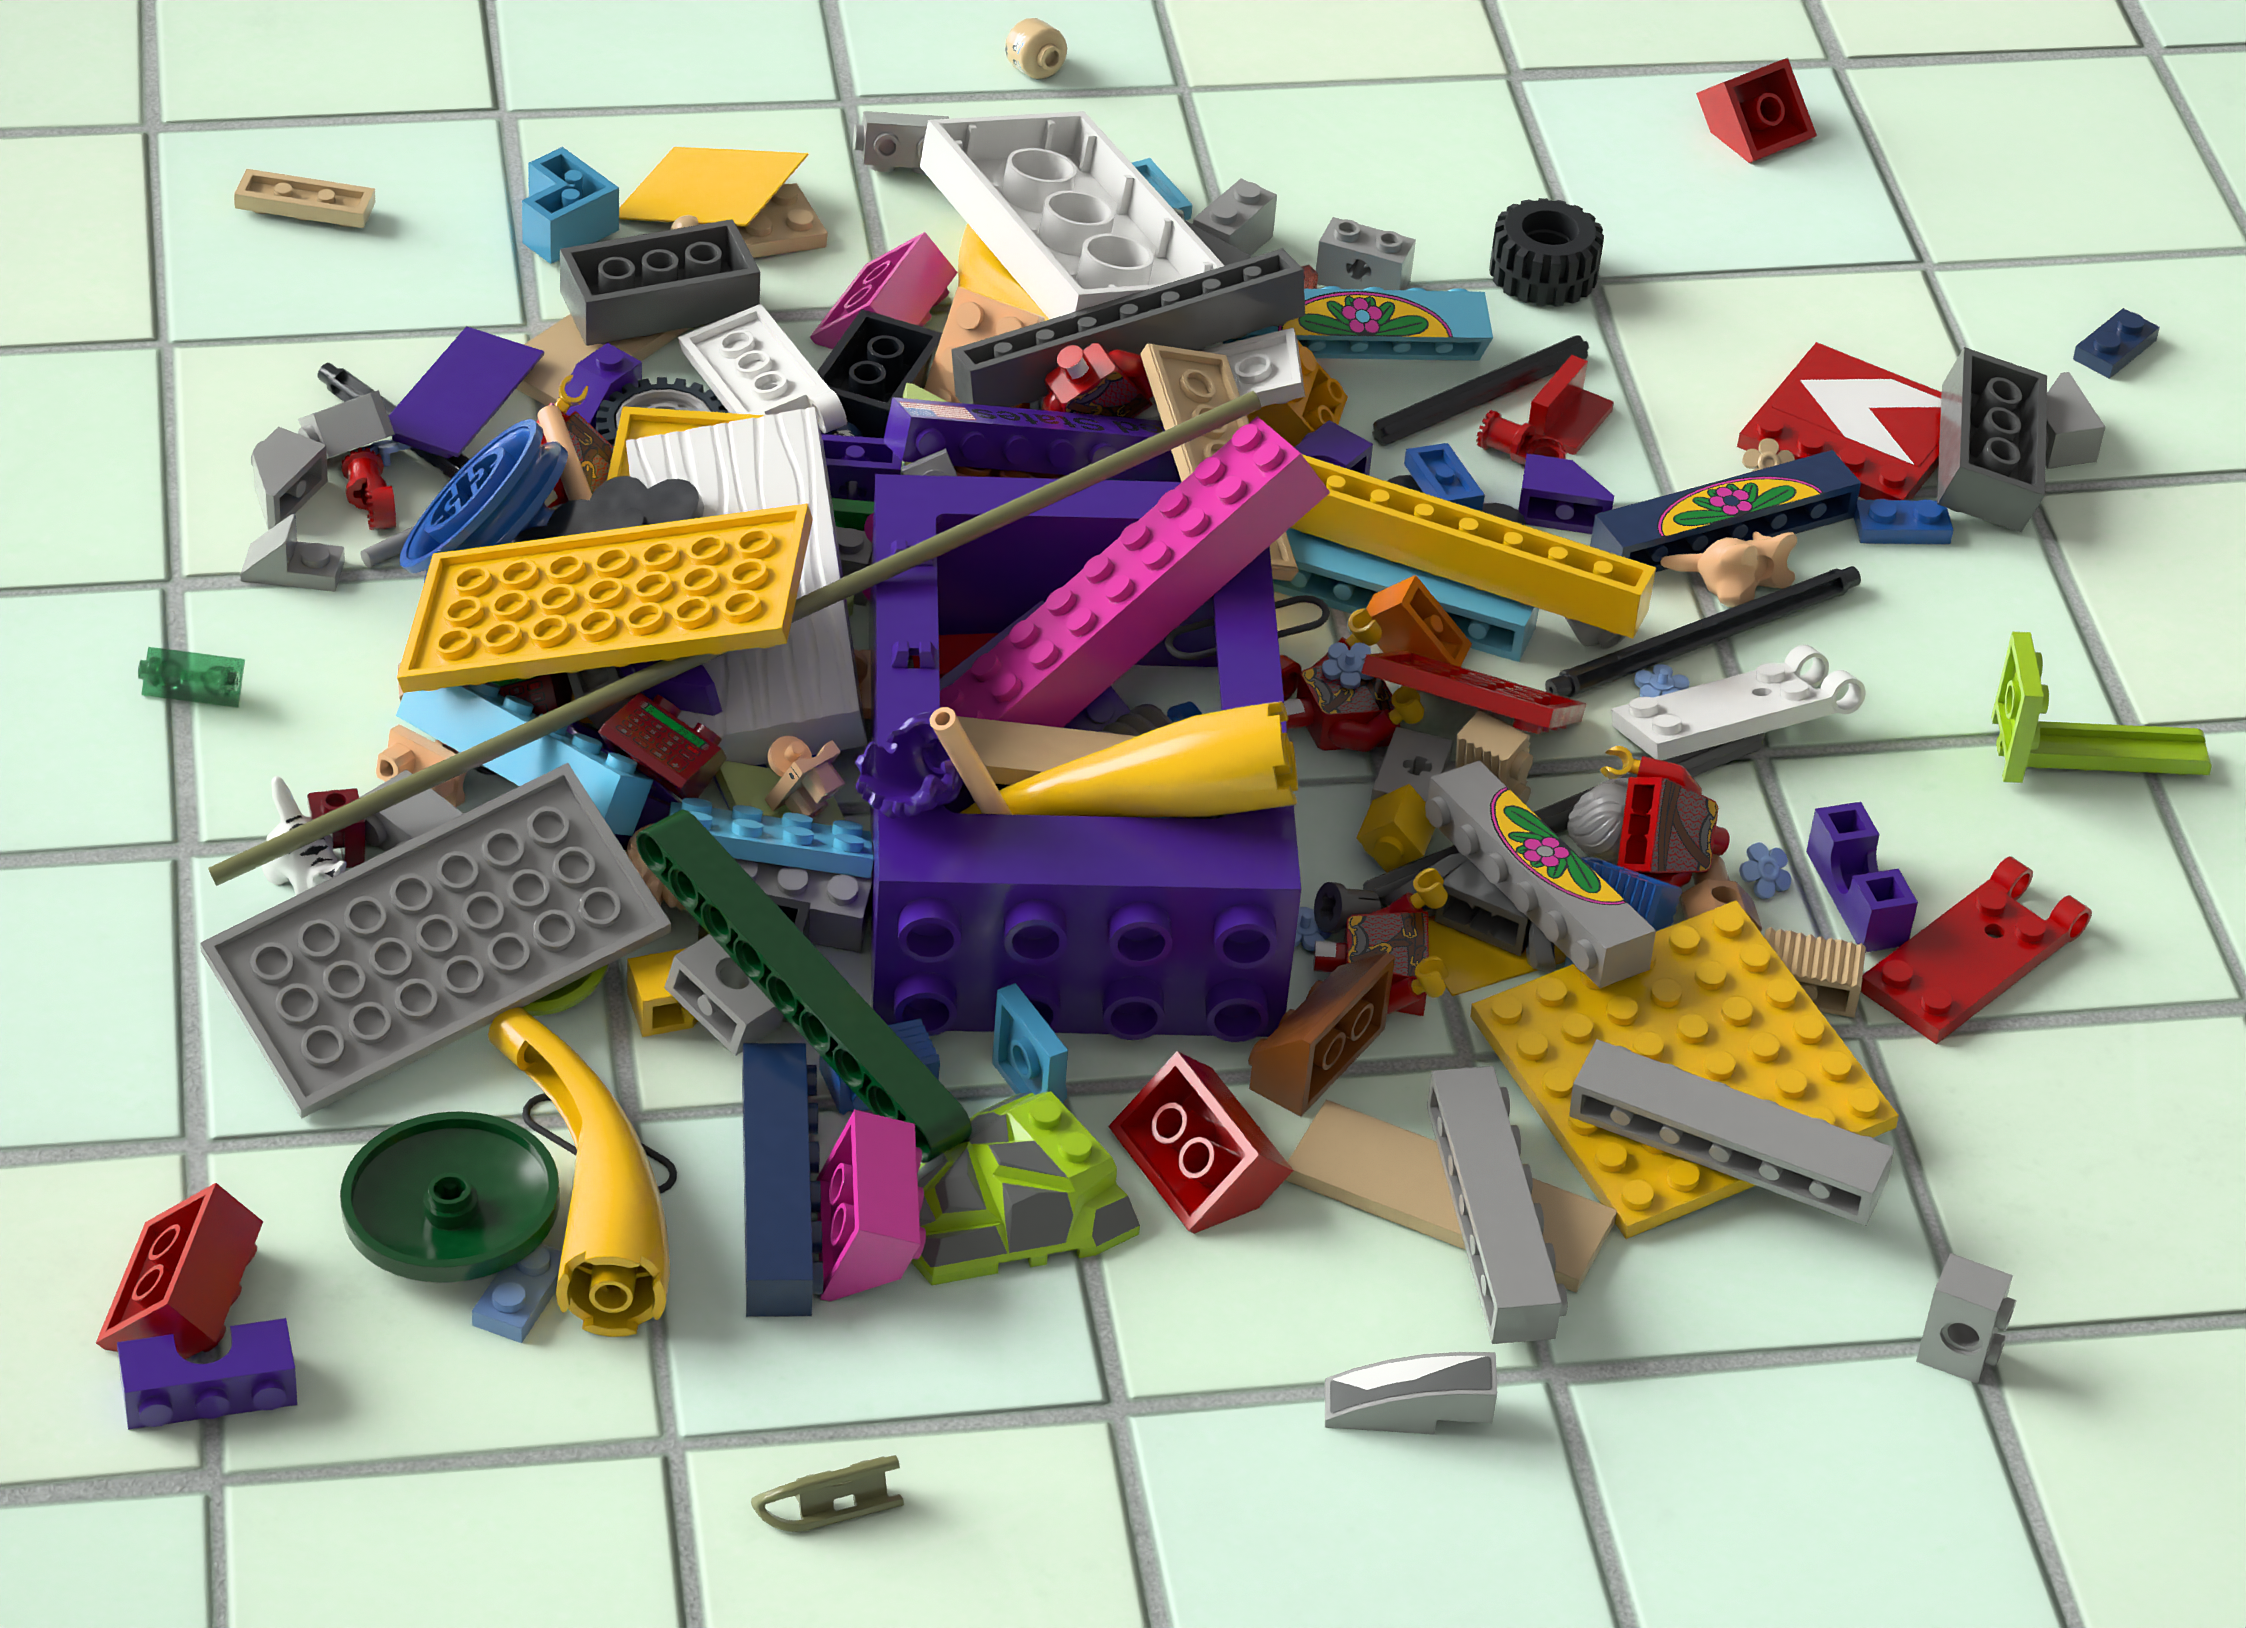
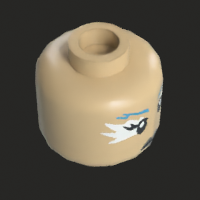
M1026 18L1018 22L1011 29L1005 44L1006 57L1013 67L1034 79H1046L1054 75L1062 67L1068 49L1066 39L1061 32L1038 18Z

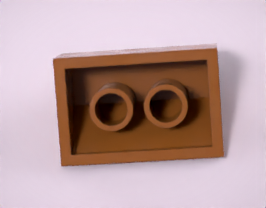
M1385 952L1340 965L1324 981L1318 980L1309 990L1306 1000L1296 1010L1289 1009L1282 1017L1278 1028L1267 1039L1261 1038L1254 1045L1248 1059V1064L1252 1066L1249 1089L1302 1117L1385 1030L1395 956Z

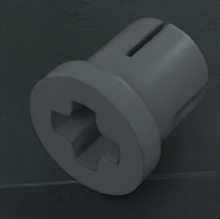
M1326 882L1319 888L1316 894L1314 918L1321 931L1338 933L1346 928L1347 918L1351 915L1375 912L1381 909V904L1378 901L1377 893L1372 890L1348 889L1341 883Z

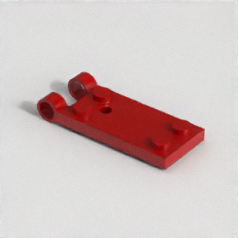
M2009 856L1999 863L1989 880L1864 973L1860 992L1937 1045L2065 944L2077 939L2087 927L2092 916V910L2071 895H2068L2057 903L2048 919H2042L2016 901L2029 887L2033 878V870L2014 857ZM1987 934L1996 935L2000 938H1993L1988 936Z

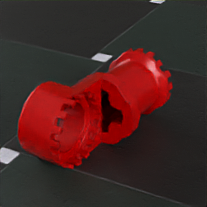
M1490 410L1485 415V418L1482 420L1485 427L1480 425L1479 429L1483 431L1477 432V446L1485 450L1491 447L1509 454L1512 461L1524 465V468L1527 454L1566 459V447H1564L1563 443L1559 445V440H1552L1550 437L1547 438L1537 434L1536 428L1531 424L1524 423L1520 425L1504 419L1497 411Z
M357 448L358 452L350 451L351 455L345 456V460L342 459L341 466L343 476L348 479L345 490L348 502L358 509L368 511L367 519H370L368 520L369 530L396 528L392 485L387 486L386 481L381 477L384 469L381 455H376L373 450L371 452L370 448H365V451L362 448Z

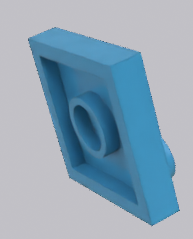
M1016 983L998 989L992 1064L1015 1094L1033 1093L1037 1095L1052 1091L1064 1104V1100L1067 1099L1066 1072L1068 1049Z

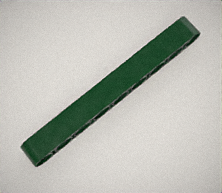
M684 809L679 810L637 834V849L647 867L715 939L731 959L756 984L875 1115L915 1124L916 1147L922 1150V1163L932 1161L970 1137L972 1133L970 1118L957 1099L693 814Z

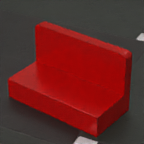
M1574 355L1568 358L1532 400L1528 424L1536 428L1537 434L1547 438L1550 437L1552 440H1559V445L1563 443L1564 447H1566V452L1572 455L1577 454L1610 415L1614 406L1612 400L1583 389L1588 361Z

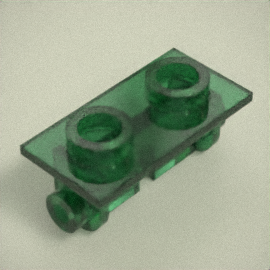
M148 647L146 660H140L138 666V679L143 680L141 695L239 708L245 659Z

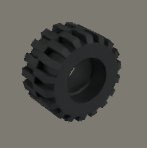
M1538 198V200L1533 201L1528 199L1521 201L1520 205L1512 204L1508 206L1506 211H1502L1499 214L1495 223L1489 267L1490 275L1493 276V282L1497 287H1502L1504 293L1509 296H1516L1519 301L1524 303L1531 302L1536 303L1537 306L1553 305L1556 307L1564 306V303L1573 304L1579 302L1580 297L1590 295L1592 288H1595L1597 284L1604 243L1601 224L1595 222L1596 218L1591 213L1583 212V208L1577 205L1566 204V201L1561 200L1552 201L1548 200V198Z

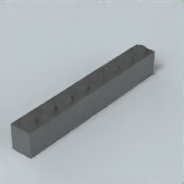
M1282 248L951 349L955 396L961 403L1000 407H1012L1022 403L1038 401L1041 397L1049 394L1044 380L1047 374L1059 367L1057 363L1058 354L1062 349L1071 345L1079 346L1084 350L1093 343H1100L1108 352L1118 349L1140 355L1147 343L1200 351L1206 348V346L1228 339L1242 338L1248 333L1270 326H1281L1290 320L1305 316L1304 269Z

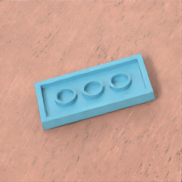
M684 798L682 803L671 802L669 816L679 810L689 811L733 858L871 878L874 861L871 831L863 830V826L858 823L837 820L833 822V826L813 823V818L799 813H785L783 818L764 816L762 810L745 805L733 806L732 811L712 808L713 804L699 798Z

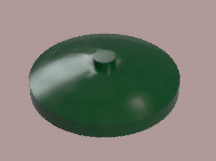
M456 1111L433 1113L412 1118L396 1124L372 1138L359 1150L348 1165L341 1183L340 1201L345 1231L352 1244L366 1259L397 1276L423 1282L446 1283L468 1281L495 1274L516 1264L532 1253L548 1236L554 1226L560 1207V1187L555 1161L545 1145L535 1135L525 1128L500 1117L477 1112Z

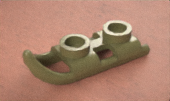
M896 1455L882 1456L860 1461L843 1469L806 1475L796 1479L794 1482L754 1496L751 1499V1505L764 1522L774 1528L787 1532L808 1531L903 1506L904 1500L900 1494L888 1496L885 1472L900 1468L899 1460ZM853 1495L855 1506L837 1511L834 1509L833 1501L835 1499ZM795 1496L799 1502L801 1520L780 1518L769 1512L765 1505Z

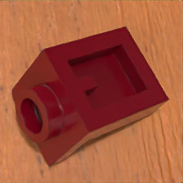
M351 788L309 793L307 795V805L310 818L314 820L360 799L358 789ZM365 819L330 834L333 840V849L340 848L342 860L346 862V868H353L365 862Z

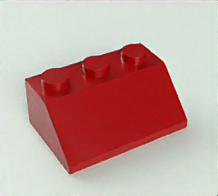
M1176 1051L1108 1126L1189 1232L1194 1234L1259 1209L1294 1171L1213 1068L1179 1051Z
M217 1183L146 1221L96 1344L104 1350L118 1352L117 1342L174 1334L176 1350L185 1360L201 1351L209 1352L222 1340L226 1332L224 1322L230 1307L242 1291L240 1281L246 1266L257 1252L258 1247L255 1242L263 1221Z

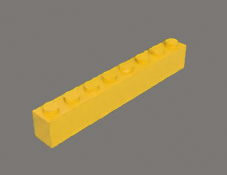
M1302 454L1330 493L1290 528L1632 639L1649 611L1656 567Z

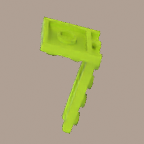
M2012 631L1991 716L1992 724H1999L2000 734L1996 741L1998 756H2005L2006 761L2002 774L2003 782L2023 783L2026 767L2210 775L2212 765L2205 743V735L2198 728L2038 721L2039 715L2046 714L2049 706L2048 685L2041 684L2042 654L2041 652H2035L2031 632Z

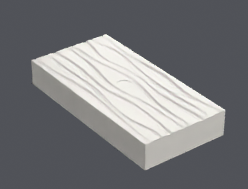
M1085 111L928 120L920 168L1049 319L1224 266Z
M815 407L770 414L760 418L720 423L714 426L692 428L682 432L676 431L664 435L642 437L637 440H626L630 476L639 479L647 489L667 479L679 478L689 481L696 487L704 504L703 517L808 503L813 521L797 598L843 578L825 451ZM841 600L791 623L787 644L775 645L770 648L758 647L734 650L704 663L703 666L715 683L723 712L711 716L681 710L680 715L677 717L691 728H694L697 722L721 737L722 741L718 746L723 749L727 757L725 761L753 766L768 763L767 753L770 746L779 737L795 736L801 739L809 747L812 755L818 754L823 746L831 740L834 741L839 750L868 745L847 600Z

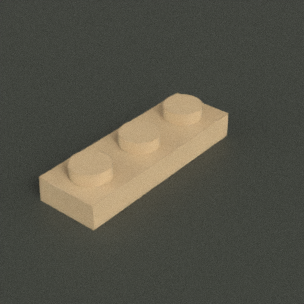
M246 169L234 193L236 209L249 210L258 214L268 213L294 217L304 221L313 220L338 224L343 227L364 228L376 203L375 188Z

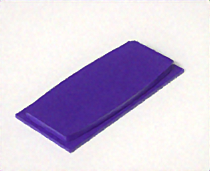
M466 326L389 414L388 417L395 435H392V440L445 458L459 457L544 356V351Z

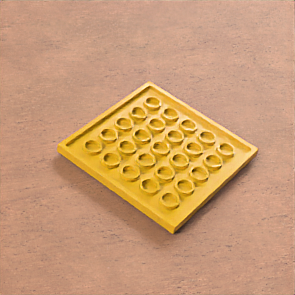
M1737 900L1656 931L1650 970L1599 988L1584 972L1572 964L1471 1004V1019L1599 1202L1616 1210L1615 1224L1625 1239L1756 1185L1570 1117L1573 1083L1596 1039L1614 1046L1625 1047L1636 1054L1664 1064H1672L1683 1071L1710 1081L1724 1083L1732 1089L1762 1100L1773 1101L1784 1108L1806 1116L1823 1119L1831 1125L1861 1136L1873 1138L1897 1127L1898 1113Z

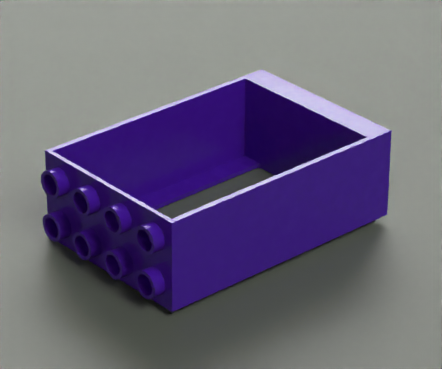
M875 474L871 565L1058 479ZM1101 481L870 587V742L874 741L877 746H883L887 750L892 744L886 742L891 732L898 730L905 721L919 713L934 712L940 708L939 635L1002 632L1043 600L1045 603L1052 592L1068 583L1084 568L1091 558L1101 554L1121 536L1126 527L1142 518L1158 504V501L1165 493L1175 489L1181 482ZM1269 546L1178 626L1214 618L1215 625L1178 635L1173 640V646L1185 653H1195L1217 647V655L1199 660H1181L1168 652L1165 645L1166 636L1135 665L1218 667L1221 710L1279 701L1284 703ZM909 655L919 656L920 668H908ZM1286 721L1281 722L1282 733H1287ZM870 805V831L874 856L871 877H873L871 903V1008L887 1025L921 1018L922 1024L925 1025L926 1033L929 1036L939 1035L945 1031L994 1032L997 990L1015 983L1054 1033L1112 1034L1124 1040H1141L1152 1035L1216 1036L1228 1042H1244L1256 1037H1269L1278 1028L1282 1017L1286 1013L1302 890L1294 805L1227 814L1219 819L960 814L949 811L944 805H937L934 809L921 811L914 817H897L892 819Z

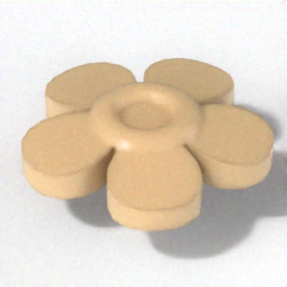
M1766 438L1759 443V451L1748 449L1744 453L1742 463L1746 468L1757 471L1794 461L1795 458L1789 450L1780 451L1776 455L1779 449L1778 442L1774 439Z

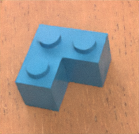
M560 147L528 163L529 197L522 200V243L540 257L552 264L560 260V249L595 243L619 231V187L564 147Z

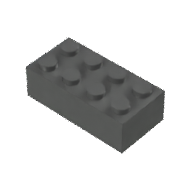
M733 219L560 249V293L586 346L606 344L611 341L639 336H650L656 333L684 328H695L700 325L717 322L760 304L761 272Z
M1966 347L1963 348L1942 384L1938 505L2022 533L2045 496L2047 375Z

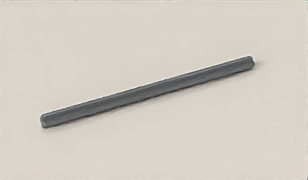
M1757 734L1662 761L1681 765L1692 777H1695L1760 750L1764 746L1763 739L1765 734ZM1626 773L1621 778L1637 777V775ZM1594 787L1534 811V813L1555 834L1568 829V816L1573 811L1575 804L1579 802L1582 795ZM1455 845L1449 846L1367 880L1363 884V890L1376 892L1379 897L1378 901H1380L1381 907L1387 905L1385 898L1389 893L1413 880L1424 869H1428L1449 855L1460 852Z

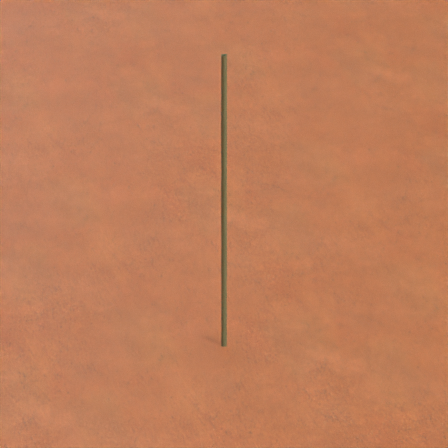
M1254 391L1248 392L797 598L791 623L1261 409L1260 400ZM703 654L680 657L671 661H659L208 867L215 885L219 886L723 654Z

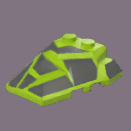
M1052 1091L1037 1095L1033 1093H1018L975 1113L970 1118L972 1126L970 1137L932 1161L921 1163L917 1173L918 1187H922L924 1190L919 1220L920 1227L926 1230V1240L921 1256L917 1260L912 1259L911 1262L931 1285L998 1274V1263L1028 1258L1030 1268L1047 1265L1048 1254L1077 1249L1079 1259L1096 1256L1139 1235L1140 1224L1130 1199L1116 1183L1117 1167L1113 1157Z

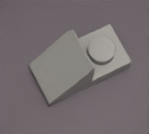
M292 514L250 543L240 578L243 582L335 592L345 563L344 547L322 543L298 542L296 515Z

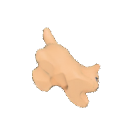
M1754 532L1752 534L1753 540L1748 541L1726 537L1713 543L1704 553L1664 556L1660 562L1663 567L1675 571L1700 573L1707 590L1716 595L1720 603L1733 608L1754 600L1757 586L1784 589L1793 584L1795 573L1787 567V559L1797 543V536L1793 532L1783 533L1775 537L1763 536L1759 532Z

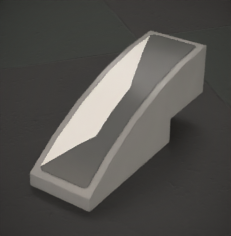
M1449 1352L1421 1354L1389 1359L1325 1378L1324 1385L1325 1427L1435 1434L1437 1420L1492 1424L1497 1399L1496 1353Z

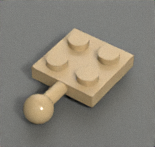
M784 183L748 226H737L753 258L825 248L827 245L828 232L797 183ZM684 215L674 221L671 230L701 224L698 223L697 217Z

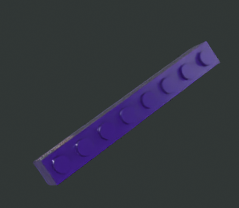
M892 397L883 442L902 462H915L946 448L953 466L1069 475L1165 431L1162 420ZM1171 450L1110 477L1111 479L1181 482Z

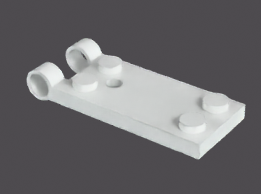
M762 304L678 337L683 354L729 413L770 415L815 407L819 427L824 434L847 425L845 411L837 394L827 386Z
M1800 645L1789 652L1785 663H1766L1758 666L1756 670L1661 696L1634 698L1627 705L1611 709L1612 726L1654 759L1665 760L1835 713L1851 714L1859 709L1864 702L1866 690L1864 684L1847 671L1837 670L1828 675L1829 662L1827 658L1809 645ZM1813 658L1810 670L1800 676L1803 664ZM1849 684L1847 694L1841 700L1836 701L1839 690L1844 685Z

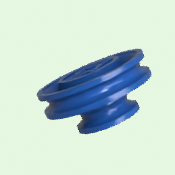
M533 419L520 421L503 431L472 457L431 502L415 524L402 548L399 558L400 565L413 574L426 570L425 583L434 553L509 544L524 530L536 526H547L553 512L562 505L559 504L548 508L544 502L563 473L568 458L567 450L557 441L547 442L542 445L543 428Z

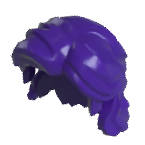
M933 711L919 713L905 721L898 730L891 732L886 742L892 744L887 750L883 746H877L874 741L870 742L864 754L859 755L855 761L861 773L856 783L858 793L862 794V798L871 807L880 810L889 818L914 817L921 811L934 809L937 805L948 804L957 798L964 782L930 724V717Z

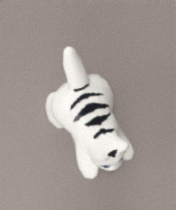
M275 776L272 779L271 785L273 800L279 812L281 822L267 836V841L312 820L301 813L290 789L279 776ZM328 835L261 867L269 882L276 886L291 882L295 894L298 895L345 872L346 862L343 860L338 862L333 853L332 837Z

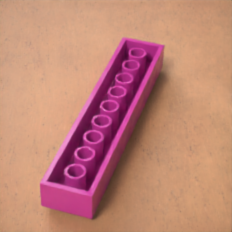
M1258 416L1255 417L1249 424L1240 427L1234 433L1232 439L1216 453L1200 462L1195 471L1175 489L1165 493L1158 501V504L1142 518L1126 527L1121 536L1101 554L1091 558L1084 568L1068 583L1052 592L1043 605L1026 620L1017 623L1010 633L993 649L978 657L972 667L952 685L943 688L940 691V708L948 707L955 712L956 716L1063 728L1160 643L1173 629L1177 628L1326 497L1330 491L1298 450Z

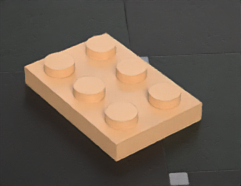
M957 287L924 390L947 402L961 403L955 396L951 349L1043 322L1045 317L972 290Z

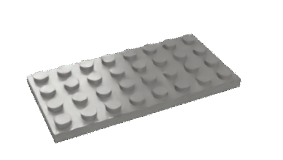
M566 763L200 942V949L302 1119L492 1023L499 1014L512 1008H522L671 932V922L569 763Z

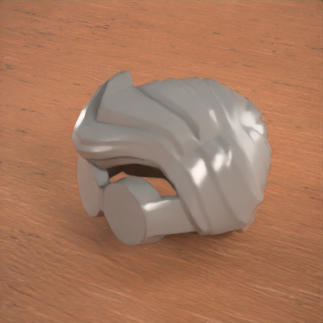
M1628 778L1609 779L1597 785L1581 796L1579 802L1575 804L1573 811L1568 816V836L1589 857L1598 858L1613 864L1618 863Z

